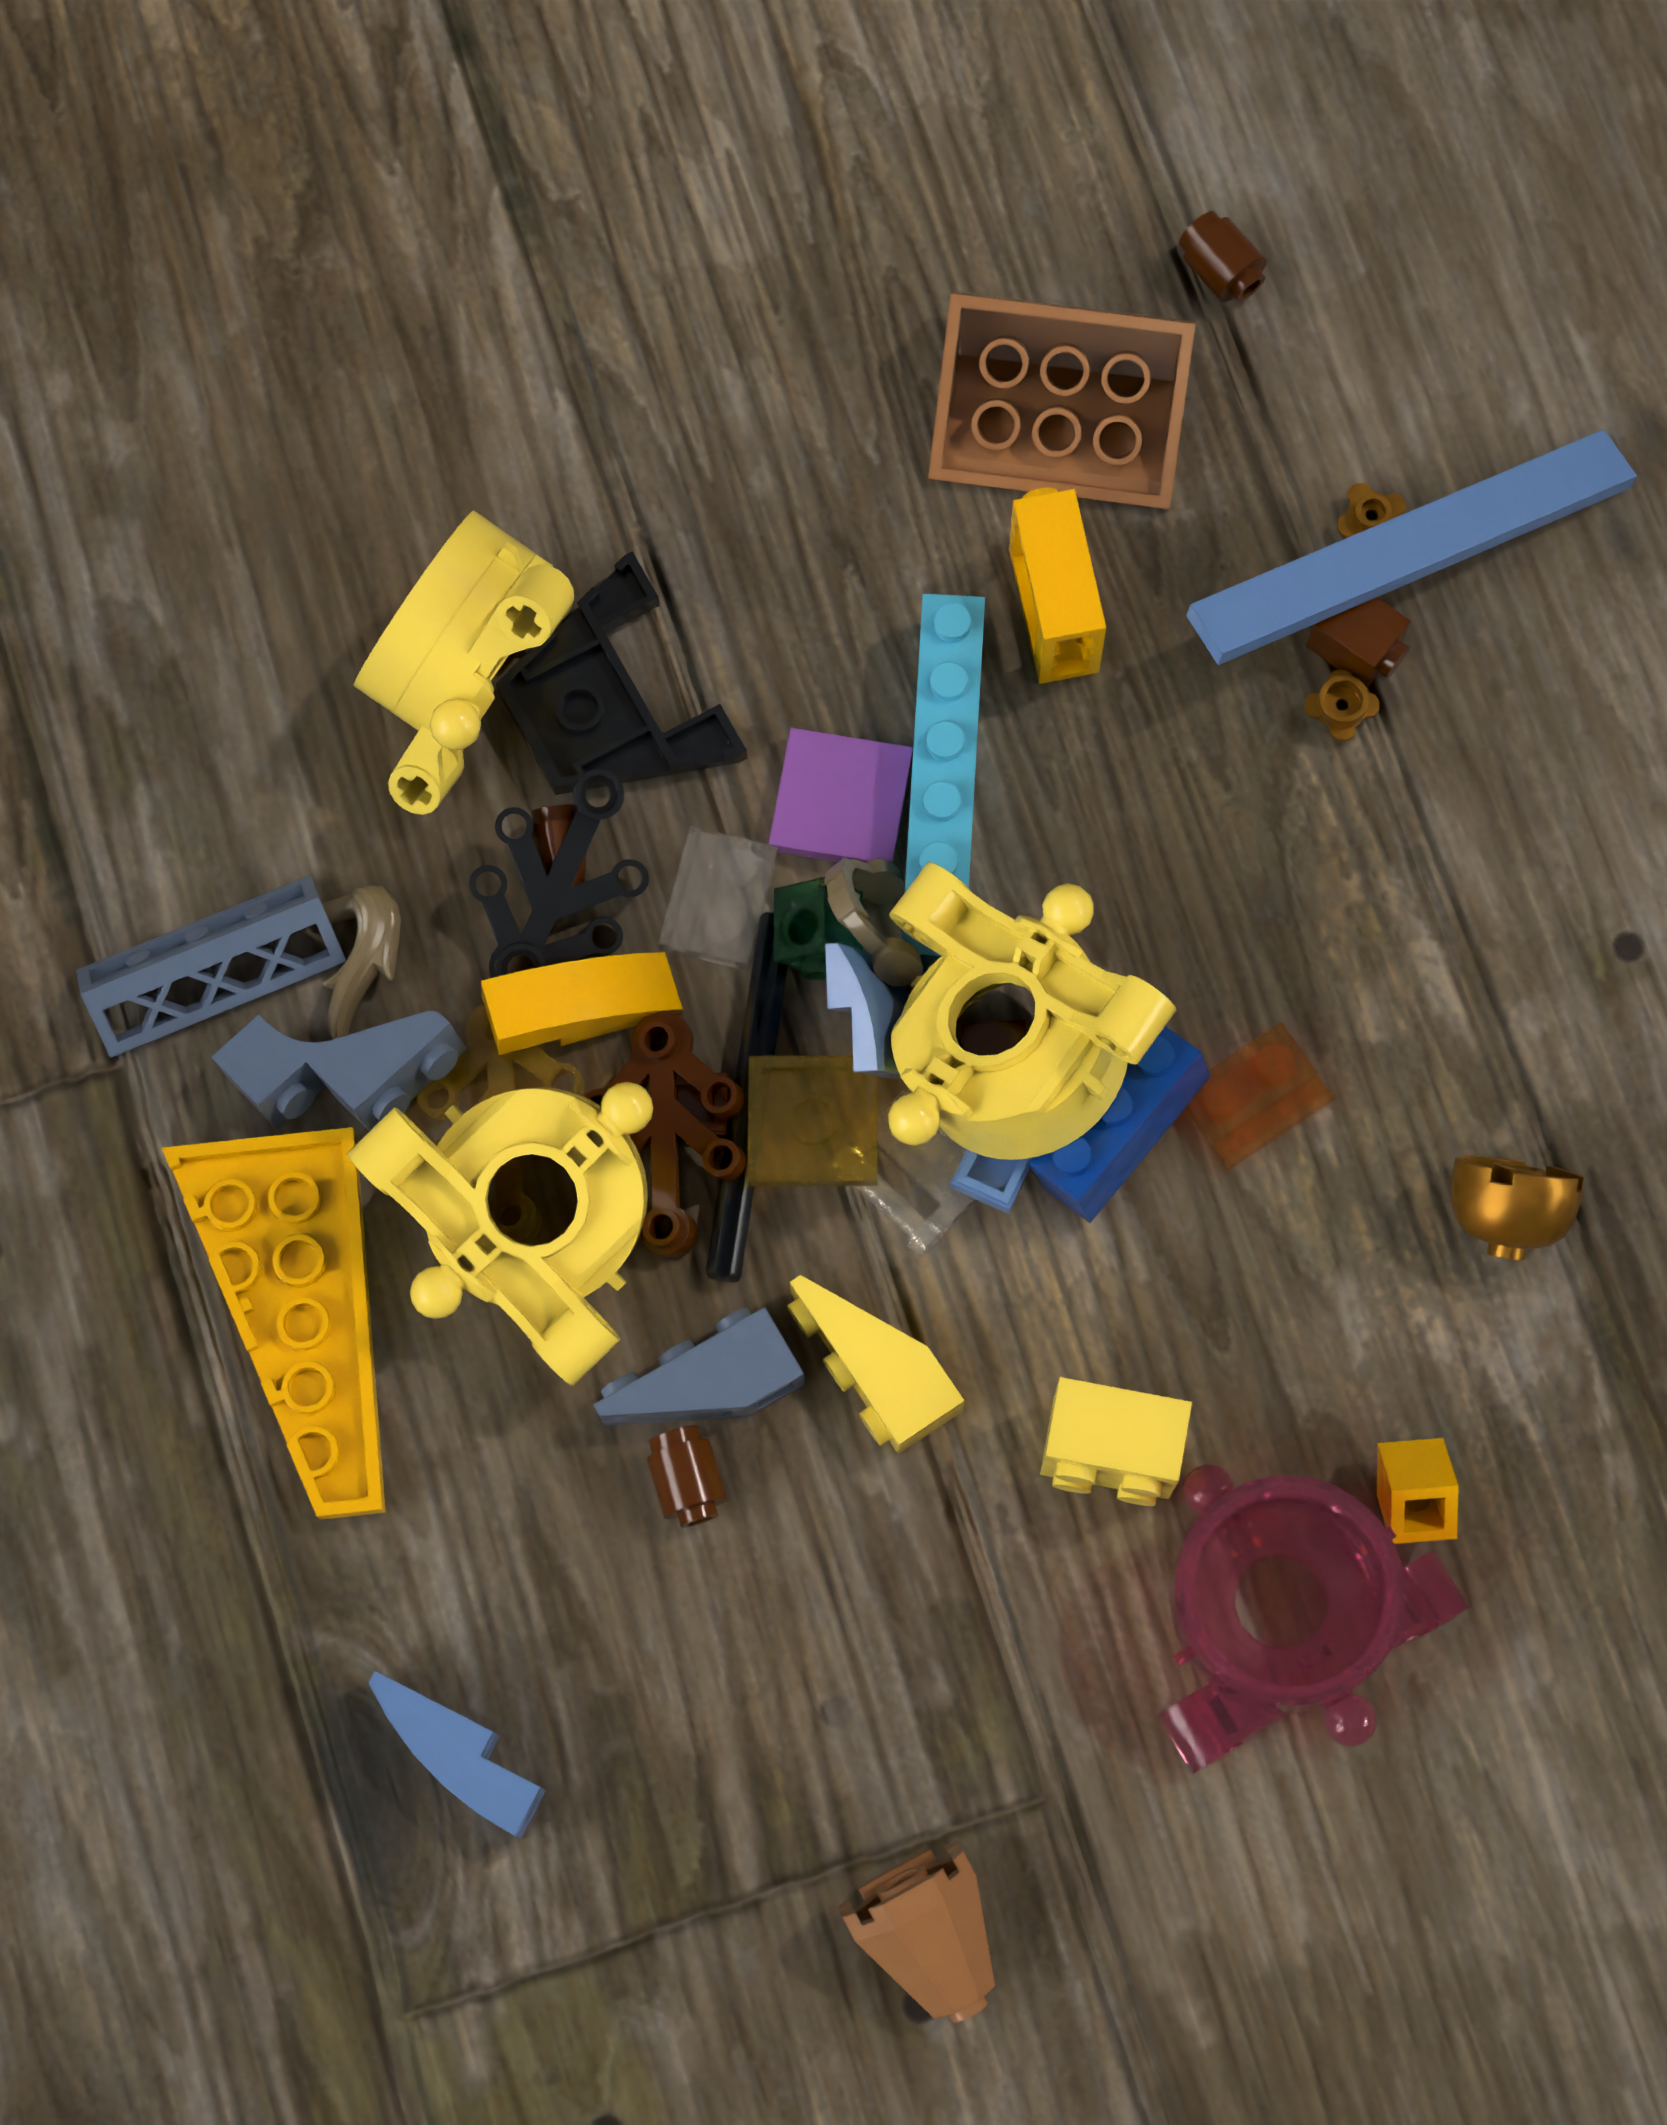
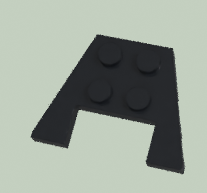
M633 551L624 555L614 565L615 571L597 589L592 587L577 602L578 608L551 634L548 640L541 646L531 648L496 683L498 694L555 795L573 792L577 779L585 772L594 769L610 771L619 778L621 783L740 763L748 758L747 750L721 704L667 732H661L606 636V633L660 606L659 597ZM594 782L588 786L587 790L605 787L606 785Z

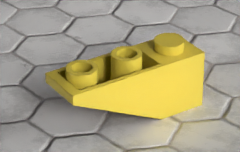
M802 1275L790 1281L791 1295L795 1299L787 1305L790 1314L807 1338L817 1333L831 1353L823 1358L825 1366L843 1392L852 1386L867 1406V1408L859 1412V1416L880 1446L890 1441L899 1454L963 1412L964 1399L928 1346Z

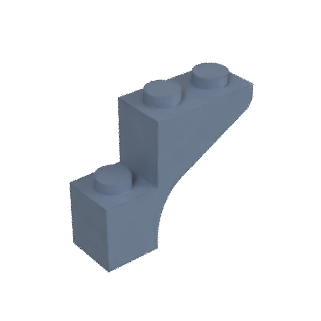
M425 1011L324 1042H304L292 1039L278 1032L258 1014L211 1058L231 1083L277 1130L288 1120L295 1119L305 1113L312 1105L315 1096L326 1088L370 1131L394 1107L405 1113L410 1105V1101L429 1083L445 1077L454 1068L458 1057L467 1048L451 1023L436 1011Z

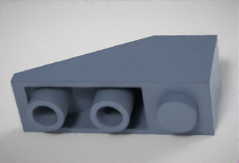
M748 1307L735 1311L719 1321L714 1327L718 1334L695 1346L692 1340H686L664 1352L658 1358L661 1366L638 1379L635 1372H631L612 1381L601 1390L604 1399L593 1405L604 1426L750 1417L805 1385L804 1373L767 1309L764 1307L751 1314Z

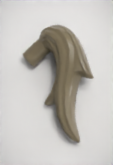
M362 885L352 893L323 903L332 926L357 918L358 924L355 945L348 960L335 975L323 983L327 988L333 989L328 1009V1029L331 1040L349 1035L357 1008L367 989L380 972L386 979H394L400 940L401 917L398 903L383 886Z

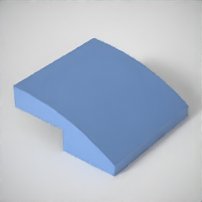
M839 943L825 944L827 1009L852 1014L853 1072L903 1081L893 1057L891 1032L894 1024L902 1015L905 1003L909 997L906 987L891 986L880 980L874 974L871 955L868 951Z

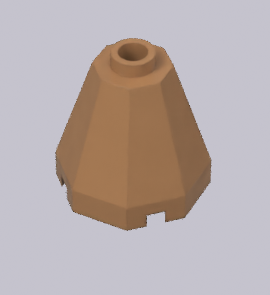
M958 1842L944 1845L950 1858L937 1861L932 1850L919 1853L864 1884L859 1891L865 1902L854 1909L848 1898L838 1908L855 1942L934 2019L949 2016L953 2023H957L974 2016L987 2006L988 2001L985 1995L995 1987L976 1874Z

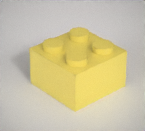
M1060 1377L1053 1399L1040 1475L1053 1477L1052 1486L1064 1491L1089 1494L1091 1493L1092 1485L1118 1489L1117 1499L1137 1505L1155 1506L1157 1497L1169 1499L1179 1482L1192 1402Z

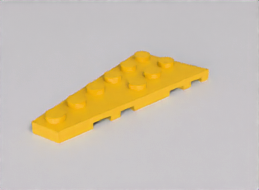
M349 1127L162 1147L168 1165L183 1195V1201L207 1252L208 1260L237 1329L261 1380L260 1383L269 1405L272 1407L287 1442L286 1445L316 1516L323 1520L386 1513L360 1171L347 1156V1152L357 1144L355 1129Z

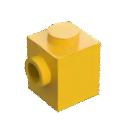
M1433 1438L1377 1443V1498L1390 1543L1401 1544L1457 1539L1459 1485L1444 1439Z

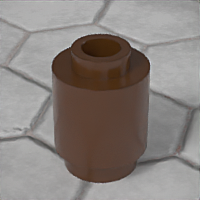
M1209 211L1197 218L1179 239L1178 244L1185 251L1184 261L1221 302H1227L1234 298L1238 302H1242L1253 295L1263 284L1265 276L1262 271L1267 264V260L1230 218H1220L1215 211Z
M684 1426L651 1438L648 1442L652 1454L647 1457V1461L664 1518H678L681 1528L695 1526L717 1518L719 1515L716 1506L727 1501V1496L710 1440L707 1438L702 1439L699 1426Z

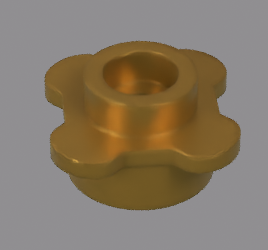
M1356 483L1348 490L1347 499L1350 503L1346 514L1338 518L1337 530L1343 538L1351 537L1405 514L1406 502L1397 493L1384 495L1372 491L1371 487L1366 483ZM1366 513H1376L1377 519L1373 521L1368 520Z
M1335 670L1329 675L1328 680L1324 683L1319 693H1311L1307 696L1304 710L1308 717L1321 720L1330 729L1332 739L1338 742H1347L1354 737L1355 728L1365 718H1373L1377 715L1379 700L1373 693H1368L1366 686L1359 679L1353 677L1349 671ZM1344 701L1348 708L1346 710H1339L1336 707V703Z

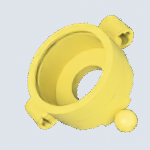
M474 510L453 532L415 584L371 651L354 682V687L418 730V733L391 773L388 781L389 792L394 801L401 808L413 814L424 815L433 812L462 775L464 769L463 749L470 746L478 738L481 719L495 699L493 694L495 689L491 681L508 656L527 648L541 646L548 640L559 623L569 615L575 599L574 589L569 579L560 570L554 568L552 564Z
M928 862L889 913L892 921L905 933L942 956L928 968L924 975L917 976L911 983L913 990L905 1003L902 1015L894 1024L891 1032V1047L895 1064L901 1079L912 1092L911 1094L901 1096L895 1101L888 1113L891 1133L898 1141L913 1146L924 1144L936 1135L940 1127L953 1141L976 1154L1005 1160L1028 1159L1054 1152L1077 1140L1089 1131L1109 1109L1122 1086L1128 1063L1134 1065L1139 1063L1176 1012V1008L1163 993L1144 980L1132 975L1125 977L1108 972L1091 963L1077 942L1070 937V935L1081 933L1090 924L1094 915L1091 896L1082 887L1069 883L1056 886L1044 899L1042 904L1043 917L1041 919L1018 915L1016 919H1013L988 905L972 893L952 873L937 864ZM1008 983L1025 987L1032 993L1035 1000L1033 1023L1027 1035L1013 1048L997 1055L979 1056L964 1051L959 1046L956 1038L957 1019L981 996Z
M617 1083L609 1088L602 1097L601 1106L581 1095L556 1088L544 1087L524 1088L493 1096L475 1105L464 1114L455 1105H452L445 1112V1115L453 1125L447 1130L437 1146L403 1112L394 1107L347 1152V1156L356 1168L376 1188L397 1201L427 1232L428 1243L441 1266L424 1269L412 1281L410 1289L411 1302L419 1313L433 1319L445 1318L451 1315L461 1303L463 1289L485 1302L497 1304L533 1342L532 1346L541 1358L571 1386H574L621 1340L616 1331L584 1297L600 1288L606 1282L617 1291L626 1284V1281L617 1271L633 1251L641 1234L647 1211V1180L640 1154L629 1134L642 1130L651 1120L653 1104L646 1089L636 1083ZM530 1154L549 1157L563 1166L575 1183L578 1199L574 1220L565 1233L551 1242L537 1245L515 1242L500 1232L490 1216L487 1200L491 1180L500 1167L515 1157Z

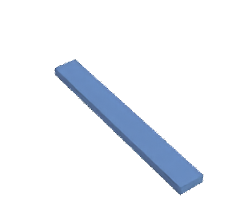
M1603 429L1192 603L1186 617L1216 663L1220 665L1628 490L1632 487L1637 475Z

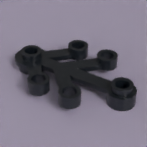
M604 769L590 770L582 774L575 782L572 796L577 811L548 876L545 873L531 836L533 832L531 816L525 810L518 807L507 808L497 816L495 821L496 834L501 841L508 844L531 904L532 912L521 934L504 897L507 890V878L503 871L493 865H483L475 869L469 879L470 891L477 900L482 902L498 943L489 960L490 978L509 974L508 964L513 957L518 955L528 957L532 962L533 968L575 961L594 953L608 955L614 953L621 946L623 941L622 928L615 920L609 917H597L588 923L585 932L545 945L557 919L620 895L636 897L643 893L648 886L649 874L646 867L639 861L625 859L618 862L611 872L571 887L600 820L615 815L623 804V785L612 772ZM594 782L603 783L609 789V800L602 807H594L586 799V790ZM509 814H518L526 822V831L519 838L511 839L502 831V822ZM626 866H634L641 873L640 885L630 891L621 888L617 880L618 873ZM483 872H493L500 879V889L493 896H483L476 889V880ZM599 924H609L615 930V941L609 947H597L592 941V931Z

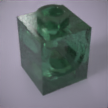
M825 877L774 888V962L800 970V977L808 980H827L825 944L839 943L863 950V946L857 941L850 930L837 921L827 899L828 892L827 886L824 884ZM855 889L860 894L859 901L863 906V891Z

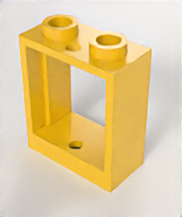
M1044 487L1026 493L1022 499L1013 500L1009 552L1038 683L1043 684L1099 673L1106 624L1075 489L1058 492L1056 488Z

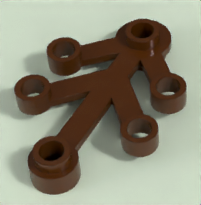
M659 1011L644 1017L637 1024L632 1033L630 1044L633 1057L605 1089L591 1090L584 1097L597 1104L602 1101V1097L607 1090L617 1083L631 1082L642 1087L649 1079L650 1097L653 1104L651 1120L642 1130L629 1134L639 1153L651 1141L652 1210L645 1215L641 1238L645 1246L655 1254L666 1259H677L691 1251L697 1240L698 1233L693 1217L680 1209L678 1136L702 1156L703 1166L706 1171L722 1181H731L740 1176L746 1165V1157L738 1145L728 1139L719 1138L677 1100L676 1073L701 1092L703 1106L719 1118H730L736 1115L743 1106L744 1093L738 1084L728 1077L718 1076L692 1053L693 1033L685 1020L672 1012ZM661 1032H667V1045L660 1051H653L652 1042L654 1038ZM729 1087L731 1090L729 1102L722 1107H715L714 1096L716 1092L721 1088ZM724 1150H731L733 1160L730 1166L723 1170H717L715 1161L718 1154ZM671 1218L673 1222L671 1234L665 1239H658L656 1236L658 1224L664 1219Z

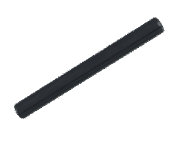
M765 912L760 916L735 1083L741 1087L744 1093V1103L741 1110L729 1118L726 1139L732 1141L743 1150L746 1157V1165L741 1175L736 1179L719 1181L706 1272L708 1278L720 1282H738L741 1278L794 929V921L791 916L776 912ZM724 1150L721 1170L726 1169L732 1163L733 1153L731 1150Z

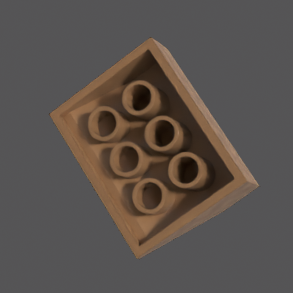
M952 292L950 294L928 479L1028 492L1044 487L1056 488L1058 492L1075 489L1077 498L1170 509L1196 326L1195 321Z

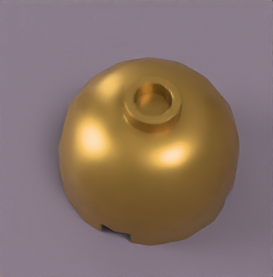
M1462 1155V1158L1455 1157L1451 1181V1205L1456 1220L1469 1235L1488 1242V1255L1511 1260H1526L1527 1249L1550 1247L1561 1240L1573 1225L1581 1203L1585 1176L1577 1172L1548 1165L1546 1170L1527 1166L1526 1161L1490 1156Z

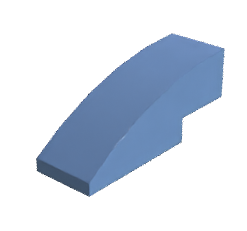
M374 1671L369 1685L386 1717L414 1756L446 1789L477 1814L515 1837L522 1839L546 1790L488 1760L500 1736Z

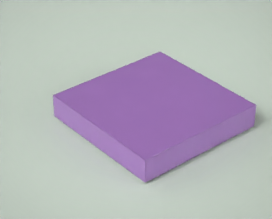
M790 727L769 838V851L832 862H839L846 857L847 859H857L863 862L873 859H885L894 863L913 757V747Z

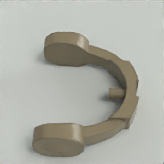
M844 857L826 872L824 880L828 892L827 899L837 921L849 929L857 941L870 953L874 974L880 980L895 987L911 984L917 976L923 974L920 953L910 943L901 938L884 937L868 921L870 917L859 901L861 895L873 904L888 905L900 898L905 893V880L901 869L885 859H873L863 862ZM853 881L856 882L858 893L854 889Z

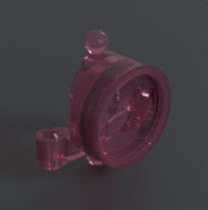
M1211 1464L1195 1467L1187 1474L1183 1483V1495L1190 1508L1201 1514V1516L1191 1528L1174 1563L1169 1584L1172 1622L1182 1651L1173 1655L1172 1659L1178 1668L1190 1662L1194 1669L1209 1684L1159 1714L1158 1717L1192 1774L1203 1770L1244 1744V1740L1285 1715H1303L1325 1709L1324 1725L1327 1733L1335 1742L1353 1747L1364 1744L1374 1734L1377 1727V1715L1373 1705L1366 1698L1352 1691L1379 1667L1388 1653L1417 1636L1421 1638L1468 1610L1470 1606L1435 1550L1428 1552L1402 1568L1398 1552L1392 1541L1397 1536L1391 1526L1385 1529L1368 1507L1346 1491L1324 1481L1290 1475L1260 1478L1235 1488L1232 1477L1225 1469ZM1269 1558L1291 1559L1307 1567L1319 1580L1325 1596V1615L1318 1631L1306 1642L1292 1647L1269 1646L1255 1639L1241 1624L1235 1608L1236 1587L1241 1576L1255 1563Z

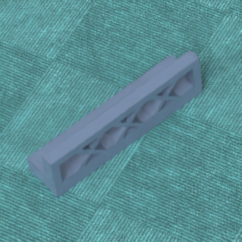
M309 875L77 969L76 973L80 995L110 1058L342 964L346 962V959L326 914L313 878ZM317 924L327 947L326 950L304 959L283 952L292 933ZM275 940L272 948L264 945ZM249 952L267 959L259 977L245 983L224 976L231 959L242 953ZM278 963L285 965L284 967L275 970ZM216 964L213 972L206 969ZM189 976L208 983L201 1000L185 1007L165 1000L172 982ZM218 987L226 989L225 991L216 994ZM157 988L154 996L147 994V992ZM127 1000L149 1007L141 1025L117 1035L104 1011ZM159 1011L166 1013V1015L157 1018Z

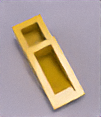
M665 952L633 953L563 962L481 981L482 999L499 1055L558 1039L560 1045L564 1046L637 1026L644 1017L659 1011H668L676 1015L683 1013Z

